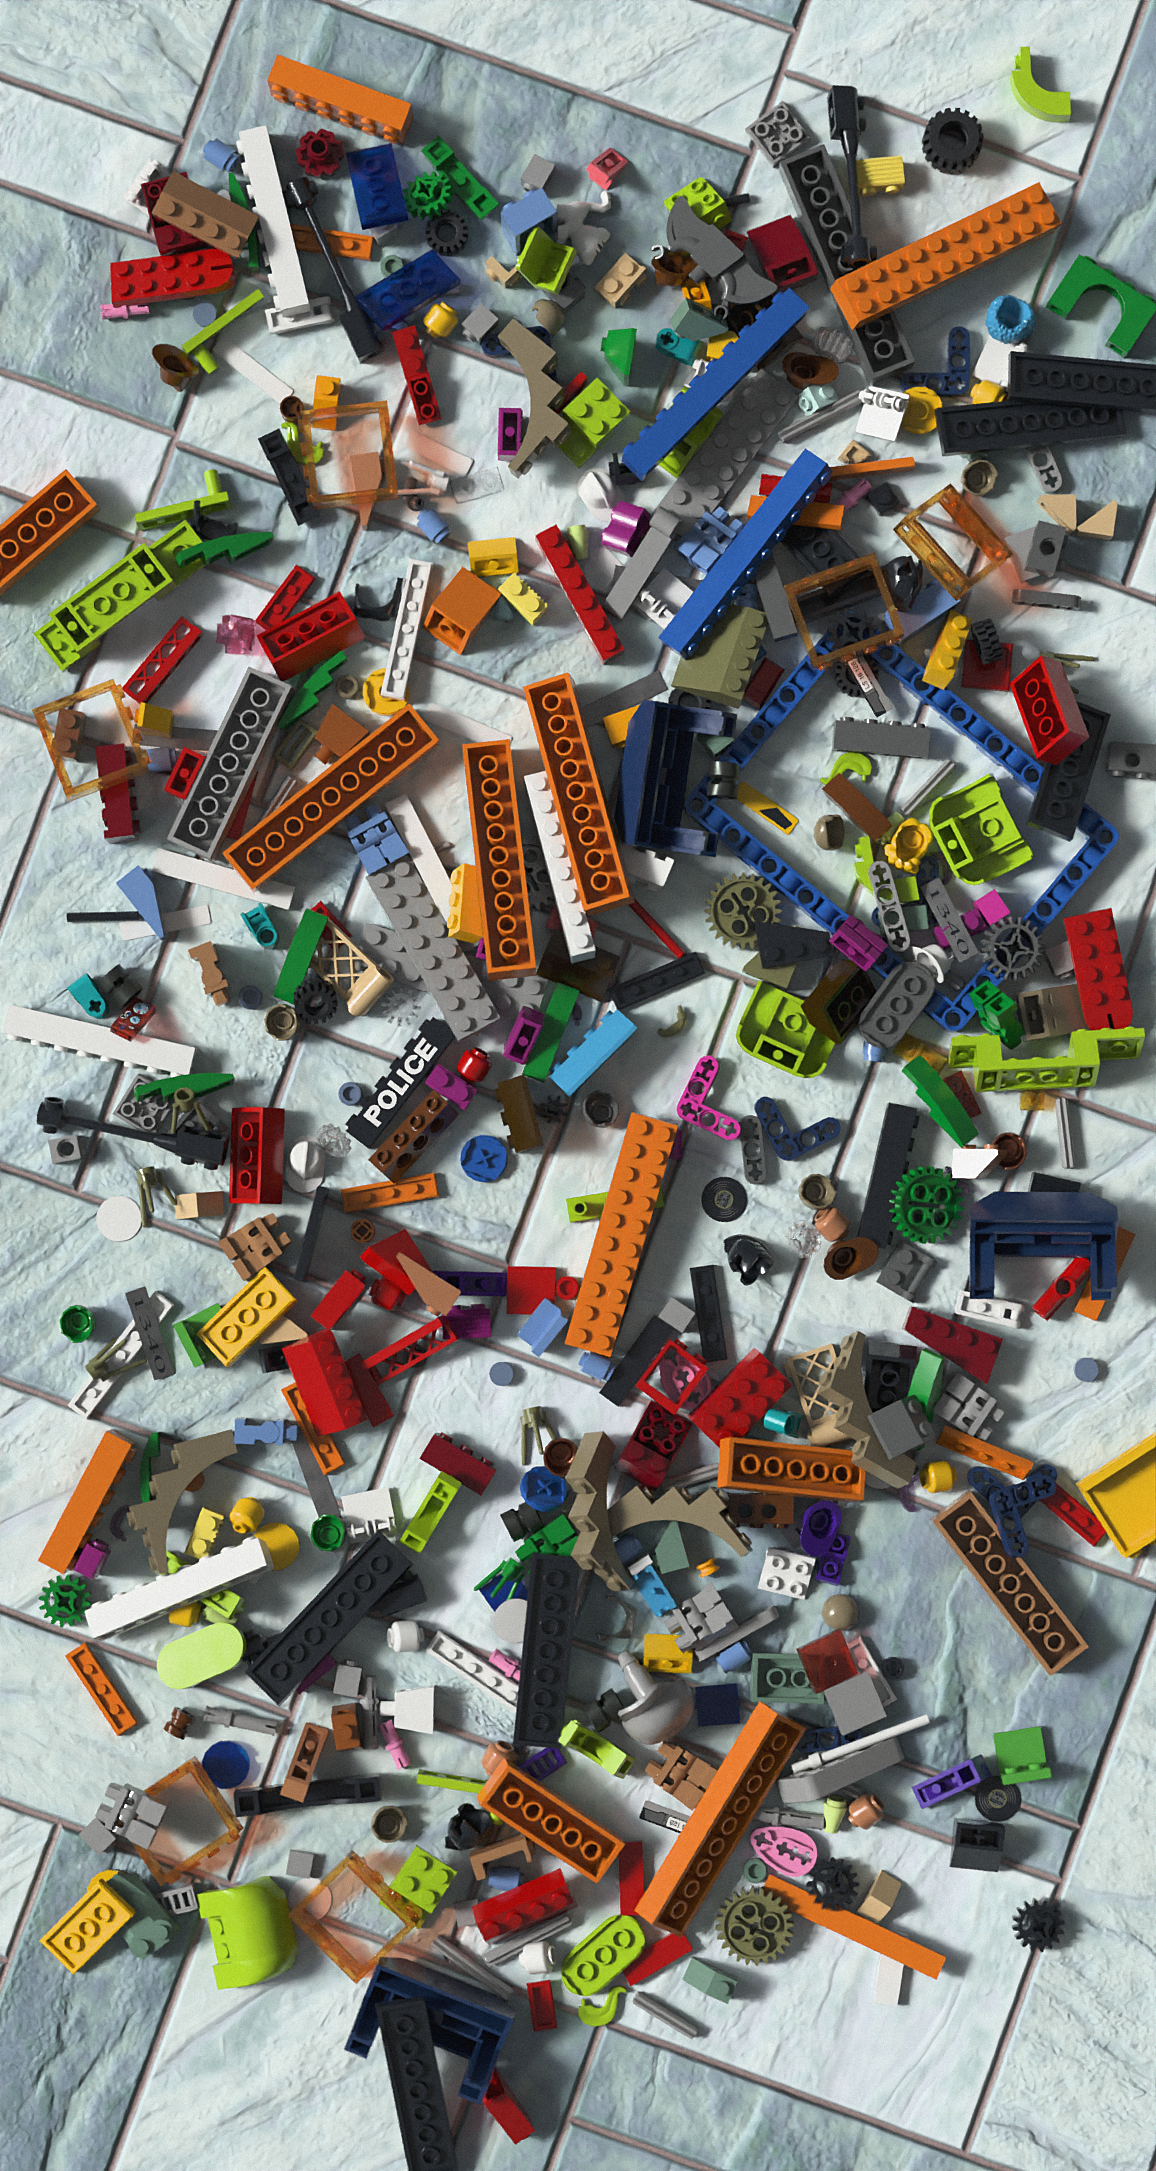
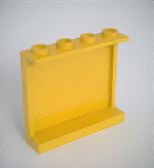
M1154 1432L1075 1483L1104 1527L1117 1551L1124 1558L1129 1557L1133 1559L1143 1552L1141 1548L1147 1544L1150 1546L1156 1544V1432Z

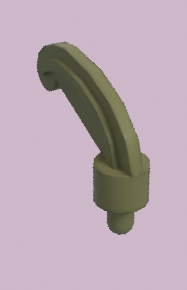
M679 1005L677 1007L678 1013L676 1015L678 1021L665 1031L659 1028L657 1031L658 1035L661 1037H671L685 1028L687 1016L686 1011L683 1012L682 1006Z

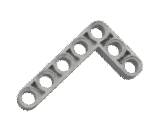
M662 506L658 508L649 523L651 526L650 530L603 603L602 609L620 621L624 619L682 527L684 521Z
M895 1736L852 1752L815 1770L802 1771L796 1774L791 1772L778 1777L775 1781L783 1803L809 1802L905 1759L898 1738Z

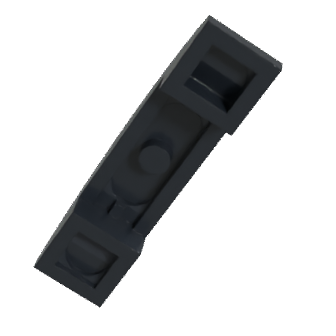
M277 429L258 438L265 456L270 462L285 494L297 525L300 526L319 517L320 515L310 490L281 430Z

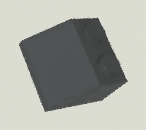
M915 1395L903 1398L867 1416L889 1460L916 1450L937 1438Z

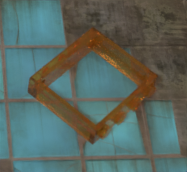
M387 400L301 411L302 419H298L299 432L304 433L305 442H301L302 456H307L308 464L303 465L305 480L309 479L310 488H306L308 503L312 502L314 510L399 500ZM379 413L387 488L319 496L310 421Z
M951 483L906 515L893 529L915 556L922 560L923 565L955 601L959 600L998 570L1013 555L1009 548ZM938 503L991 561L989 565L970 579L917 520V518ZM905 526L909 529L908 532L905 531ZM957 584L961 587L960 591L955 587Z
M875 552L784 585V593L813 670L819 669V671L830 669L833 667L832 663L840 660L842 663L852 661L856 658L855 655L862 652L865 655L878 651L879 646L887 644L888 647L893 646L895 643L901 642L900 639L904 637L902 625ZM872 568L894 629L817 657L795 596Z
M114 679L32 709L68 802L150 772L148 764L151 763L147 750L142 751L139 742L143 740L139 729H133L130 722L134 720L133 714L129 706L124 707L122 698H125L121 684H115ZM111 691L138 763L73 787L45 715Z
M193 1756L143 1791L156 1796L190 1772L229 1830L166 1873L149 1848L146 1850L131 1842L160 1886L166 1882L169 1885L173 1884L181 1878L179 1873L185 1869L189 1872L201 1864L199 1861L206 1855L208 1858H211L220 1851L219 1846L225 1842L228 1845L240 1838L238 1833L244 1828L196 1756Z
M351 1850L291 1909L288 1916L357 1984L378 1963L380 1957H385L417 1925L420 1917L413 1910V1906L407 1905L401 1899V1895L384 1882L383 1876L378 1871L372 1870L366 1864L367 1862L363 1856L360 1857ZM347 1866L405 1924L364 1965L306 1909Z

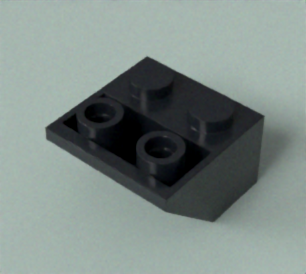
M954 1818L949 1867L998 1872L1003 1854L1005 1826L1002 1823Z

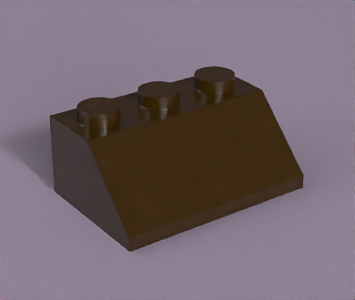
M772 295L753 304H729L730 316L726 318L728 331L735 332L740 338L738 335L747 324L752 326L757 321L755 319L756 315L764 307L768 309L773 304ZM723 310V311L720 313V315L724 316V315H725V310ZM794 327L756 368L759 371L760 369L764 370L790 351L803 338L798 329Z
M554 928L536 973L538 976L554 983L559 982L580 990V994L602 1002L619 963L620 956L594 946L595 958L571 963L564 934L562 931Z
M840 959L801 1004V1008L810 1025L834 1043L841 1045L857 1026L861 1013L877 991L867 971L865 972L852 960Z
M525 1074L497 1083L498 1088L494 1089L497 1103H503L504 1112H500L504 1126H509L511 1135L506 1136L509 1148H515V1152L519 1153L544 1146Z

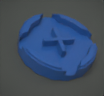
M480 1135L466 1142L461 1151L460 1161L462 1169L468 1177L485 1183L494 1181L503 1174L507 1167L508 1156L506 1148L501 1141L493 1136Z
M545 1466L531 1468L530 1471L524 1474L520 1483L521 1496L525 1502L533 1509L542 1512H551L558 1509L567 1497L568 1488L564 1478L561 1479L560 1476L553 1475Z

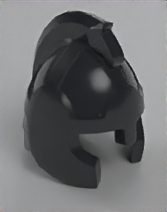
M906 556L897 557L891 560L887 566L883 567L884 584L888 591L889 601L898 612H907L912 609L915 598L922 588V560H918V566L911 573L901 571L907 566Z
M737 1234L723 1240L729 1266L733 1272L741 1274L740 1281L746 1286L751 1285L757 1280L758 1275L768 1273L772 1269L774 1260L770 1256L771 1254L767 1247L758 1239L748 1235Z
M464 1803L458 1807L459 1813L449 1821L448 1836L445 1837V1849L467 1850L476 1847L488 1837L493 1829V1820L486 1811L476 1809L471 1803Z

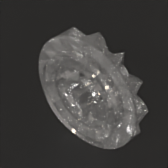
M330 1123L329 1125H323L317 1131L319 1145L330 1156L344 1158L352 1149L350 1146L351 1140L346 1138V1133H343L339 1126L335 1128Z
M800 1220L792 1223L784 1235L787 1241L785 1246L789 1247L791 1254L799 1256V1259L814 1256L821 1247L820 1232L815 1225L808 1221ZM801 1235H803V1239L808 1241L801 1245L800 1240H797Z

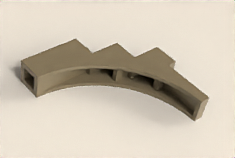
M512 319L498 335L501 345L513 355L525 373L529 386L531 408L529 424L522 445L508 465L511 474L519 479L522 474L525 475L530 471L533 465L532 462L536 457H541L546 452L548 443L555 448L560 444H564L571 435V428L567 421L553 411L554 408L558 409L561 406L565 396L563 388L547 376L548 373L551 374L558 366L559 358L557 353L519 322Z
M856 1331L846 1335L841 1341V1351L834 1363V1369L822 1374L817 1394L840 1406L836 1413L837 1420L834 1428L857 1441L852 1449L851 1463L898 1489L910 1484L917 1462L905 1454L889 1460L867 1418L873 1412L865 1394L862 1378V1351L866 1335Z
M232 1429L173 1445L174 1450L171 1451V1457L174 1465L178 1464L179 1468L151 1476L152 1481H149V1487L152 1496L156 1495V1500L129 1507L130 1512L127 1513L130 1527L134 1526L135 1531L145 1528L146 1533L142 1534L144 1545L146 1548L150 1547L152 1557H148L151 1570L156 1571L157 1575L169 1572L166 1557L167 1530L173 1509L179 1497L189 1483L205 1468L224 1457L238 1453L236 1444H234Z
M604 1431L585 1433L565 1478L573 1490L578 1493L568 1517L575 1524L576 1528L581 1531L571 1556L583 1570L593 1569L612 1591L631 1590L634 1581L625 1570L617 1554L610 1531L607 1511L608 1474L616 1445Z
M637 1485L607 1510L612 1539L624 1531L645 1522L675 1520L691 1523L713 1532L727 1542L740 1557H744L753 1551L750 1546L752 1542L744 1532L740 1533L735 1527L737 1523L729 1513H724L731 1505L728 1503V1495L722 1488L711 1487L692 1503V1496L685 1487L674 1486L655 1501V1494L648 1486Z

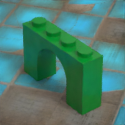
M1079 254L1049 299L1046 308L1065 320L1079 298L1085 293L1093 290H1102L1110 293L1117 299L1120 305L1121 319L1105 346L1125 358L1155 313L1156 301L1147 294L1142 295L1135 291L1136 288L1131 283L1122 282L1115 278L1116 275L1111 270L1106 268L1103 270L1098 267L1091 257L1086 255L1083 257Z

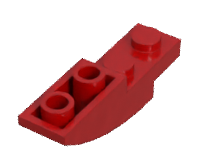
M415 325L392 331L418 424L423 425L442 419Z

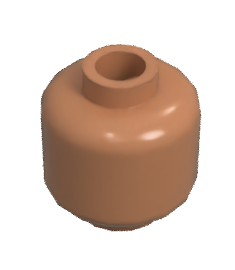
M826 1207L820 1210L814 1218L816 1221V1231L829 1242L843 1240L849 1234L850 1220L837 1207Z
M498 1740L488 1745L481 1759V1764L486 1770V1774L490 1777L504 1758L513 1764L515 1763L517 1757L514 1747L510 1743Z
M864 1793L849 1804L850 1815H848V1818L856 1828L859 1826L867 1830L883 1818L885 1807L878 1796Z

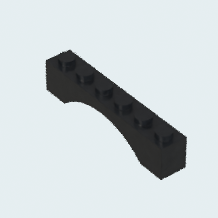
M380 1773L311 1780L303 1802L280 1795L283 1784L236 1789L233 1793L236 1817L261 1815L275 1811L318 1805L375 1802L382 1799Z

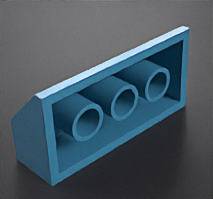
M609 1010L600 1019L603 1024L597 1030L592 1027L583 1036L586 1041L580 1047L575 1044L566 1053L569 1058L563 1064L558 1061L549 1070L552 1073L549 1078L569 1098L637 1032L638 1028L620 1011L616 1010L613 1013Z

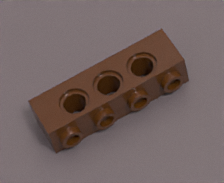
M433 1090L368 1160L395 1184L460 1114Z
M696 1492V1499L705 1492ZM726 1493L729 1497L728 1503L731 1505L727 1508V1513L736 1521V1528L740 1527V1523H749L750 1528H764V1524H773V1528H788V1524H793L794 1496L770 1493ZM742 1504L751 1506V1514L747 1517H742L738 1514V1508ZM767 1504L775 1506V1514L772 1517H765L762 1514V1509Z

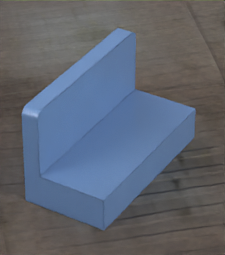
M544 1298L518 1331L517 1335L532 1346V1353L540 1357L567 1323L568 1313L549 1299Z

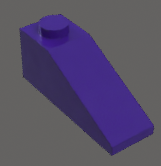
M432 1270L436 1276L460 1290L459 1296L506 1297L507 1273Z
M982 1754L911 1788L921 1809H924L992 1775Z

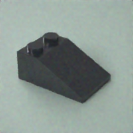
M869 1341L864 1389L873 1413L908 1397L916 1368L917 1346Z

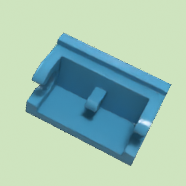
M649 1565L636 1575L630 1576L656 1617L662 1616L663 1613L677 1606L652 1565Z

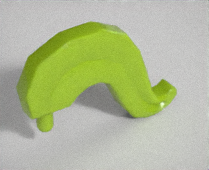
M290 422L281 424L282 428L288 429L287 444L297 463L305 466L317 465L323 459L324 449H322V441H319L317 446H302L299 441L297 426Z
M845 753L835 762L829 778L821 777L820 781L826 785L838 773L843 775L846 770H852L857 775H862V782H866L867 776L871 774V762L869 758L860 753Z
M620 1985L610 1988L605 2004L602 2007H595L592 2004L586 2005V2000L584 1998L581 1999L582 2006H579L578 2016L586 2025L597 2027L604 2026L612 2021L617 2009L618 1995L620 1992L626 1993V1988Z

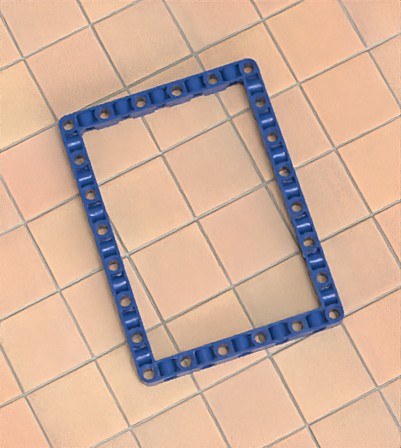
M851 619L854 623L860 622L857 619ZM840 625L837 628V636L843 632ZM867 629L865 630V632H863L862 636L865 640V643L868 640ZM849 630L851 636L856 639L858 632L856 630L853 632ZM878 630L873 632V634H877L879 637L878 640H872L876 645L875 648L871 649L868 647L869 658L871 660L874 659L875 665L887 675L890 673L903 684L905 690L922 704L930 706L940 715V719L958 734L965 735L977 745L976 749L997 766L1001 765L1013 775L1012 778L1035 796L1043 767L947 687L942 690L928 683L927 690H919L916 687V681L922 680L925 669ZM825 633L721 756L718 760L719 762L739 764L740 773L742 772L755 753H758L774 734L781 722L789 716L813 684L821 678L836 660L839 651L831 650L834 645L833 642L827 643V638L831 637V634ZM886 649L891 652L892 658L890 660H883L879 652ZM820 655L824 658L825 664L816 666L812 658ZM789 691L793 693L795 698L792 702H785L782 699V693ZM953 711H962L965 719L963 721L955 720L953 718ZM753 728H761L764 736L760 739L754 738L751 734ZM990 741H998L1001 744V750L998 752L992 751L989 746ZM1027 771H1034L1037 774V782L1028 781L1026 777ZM708 772L687 797L684 805L685 813L705 831L719 833L718 841L833 936L837 932V924L845 922L849 915L715 804L717 799L707 797L708 782L712 781ZM693 800H699L703 804V809L698 812L693 811L690 808V803ZM1085 802L1076 829L1086 836V843L1068 862L1053 883L1038 898L1022 919V925L1027 920L1031 921L1029 930L1035 926L1038 927L1037 932L1034 933L1035 936L1041 935L1119 840L1118 830ZM731 830L738 832L740 839L737 842H730L726 836L727 832ZM1101 832L1110 834V843H1103L1100 840ZM766 861L774 862L776 870L772 873L766 872L763 868V863ZM1071 868H1077L1080 871L1081 877L1079 880H1074L1070 877L1069 871ZM804 891L810 892L813 897L812 902L808 904L803 903L800 900V893ZM1041 904H1046L1050 908L1049 916H1042L1039 913V906ZM1013 929L1003 940V942H1007L1009 940V937L1012 934ZM1020 931L1021 944L1030 948L1028 938ZM887 947L882 952L886 957L885 964L878 965L874 962L870 966L884 980H886L896 966L905 963ZM996 949L995 955L998 961L1005 966L1003 952ZM1022 955L1017 956L1015 963H1013L1012 968L1021 959ZM988 961L982 965L953 1002L935 988L933 997L922 1012L944 1030L956 1032L963 1028L977 1011L973 1006L969 993L978 987V979L985 977L997 987L1003 980V972L998 977H995L994 972L997 968L988 971L987 967L991 964ZM953 1013L959 1017L957 1026L949 1025L947 1022L949 1014Z

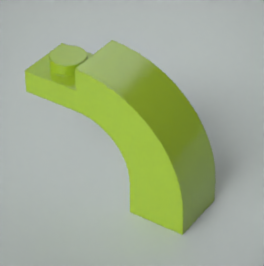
M1030 46L1020 47L1018 55H1014L1015 70H1012L1009 77L1011 90L1016 101L1026 112L1035 118L1047 122H1068L1071 116L1070 91L1050 92L1039 87L1031 74Z
M869 836L860 837L858 844H855V853L857 859L861 858L862 862L854 863L853 869L862 887L874 896L868 876L869 867L874 863ZM877 868L875 871H872L873 875H878L880 883H875L876 888L883 884H890L889 879L883 880L882 873ZM915 876L893 879L900 904L914 903L920 900ZM883 888L880 890L879 898L882 901L888 902L892 899L893 894L890 889Z
M441 1471L399 1542L420 1554L462 1483L453 1476Z
M575 1719L563 1728L561 1737L558 1740L564 1746L587 1756L613 1776L624 1779L636 1761V1758L621 1747Z

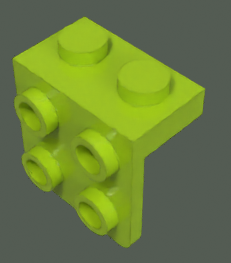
M702 177L697 178L664 201L665 207L670 212L677 198L683 196L700 220L708 225L713 224L718 229L732 221L725 201Z
M535 226L527 237V243L522 254L517 259L516 269L534 288L558 295L577 251L573 247L554 242L540 227Z

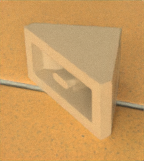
M1042 495L1036 503L1059 526L1067 527L1066 533L1070 536L1076 529V495Z
M1113 500L1078 526L1074 531L1075 535L1110 541L1114 534L1117 501Z
M223 1191L174 1195L177 1202L175 1205L176 1219L225 1215Z
M284 1314L262 1335L259 1342L260 1344L298 1340L308 1337L309 1333Z
M881 1870L856 1912L878 1924L892 1908L902 1883Z

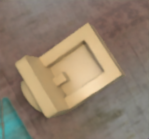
M493 256L485 262L486 275L493 282L498 281L504 288H507L509 285L514 286L522 277L516 266L508 273Z

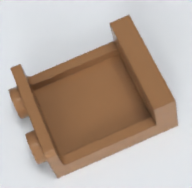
M519 1833L472 1849L469 1858L477 1881L487 1877L485 1862L521 1850L524 1851L527 1862H533V1855L536 1854L534 1841Z

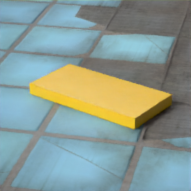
M264 1267L196 1334L227 1368H230L298 1300L268 1268Z
M101 1878L41 1938L40 1942L74 1975L134 1916L136 1911Z

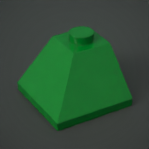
M637 329L608 330L607 338L602 337L600 351L605 352L604 360L623 386L629 387Z

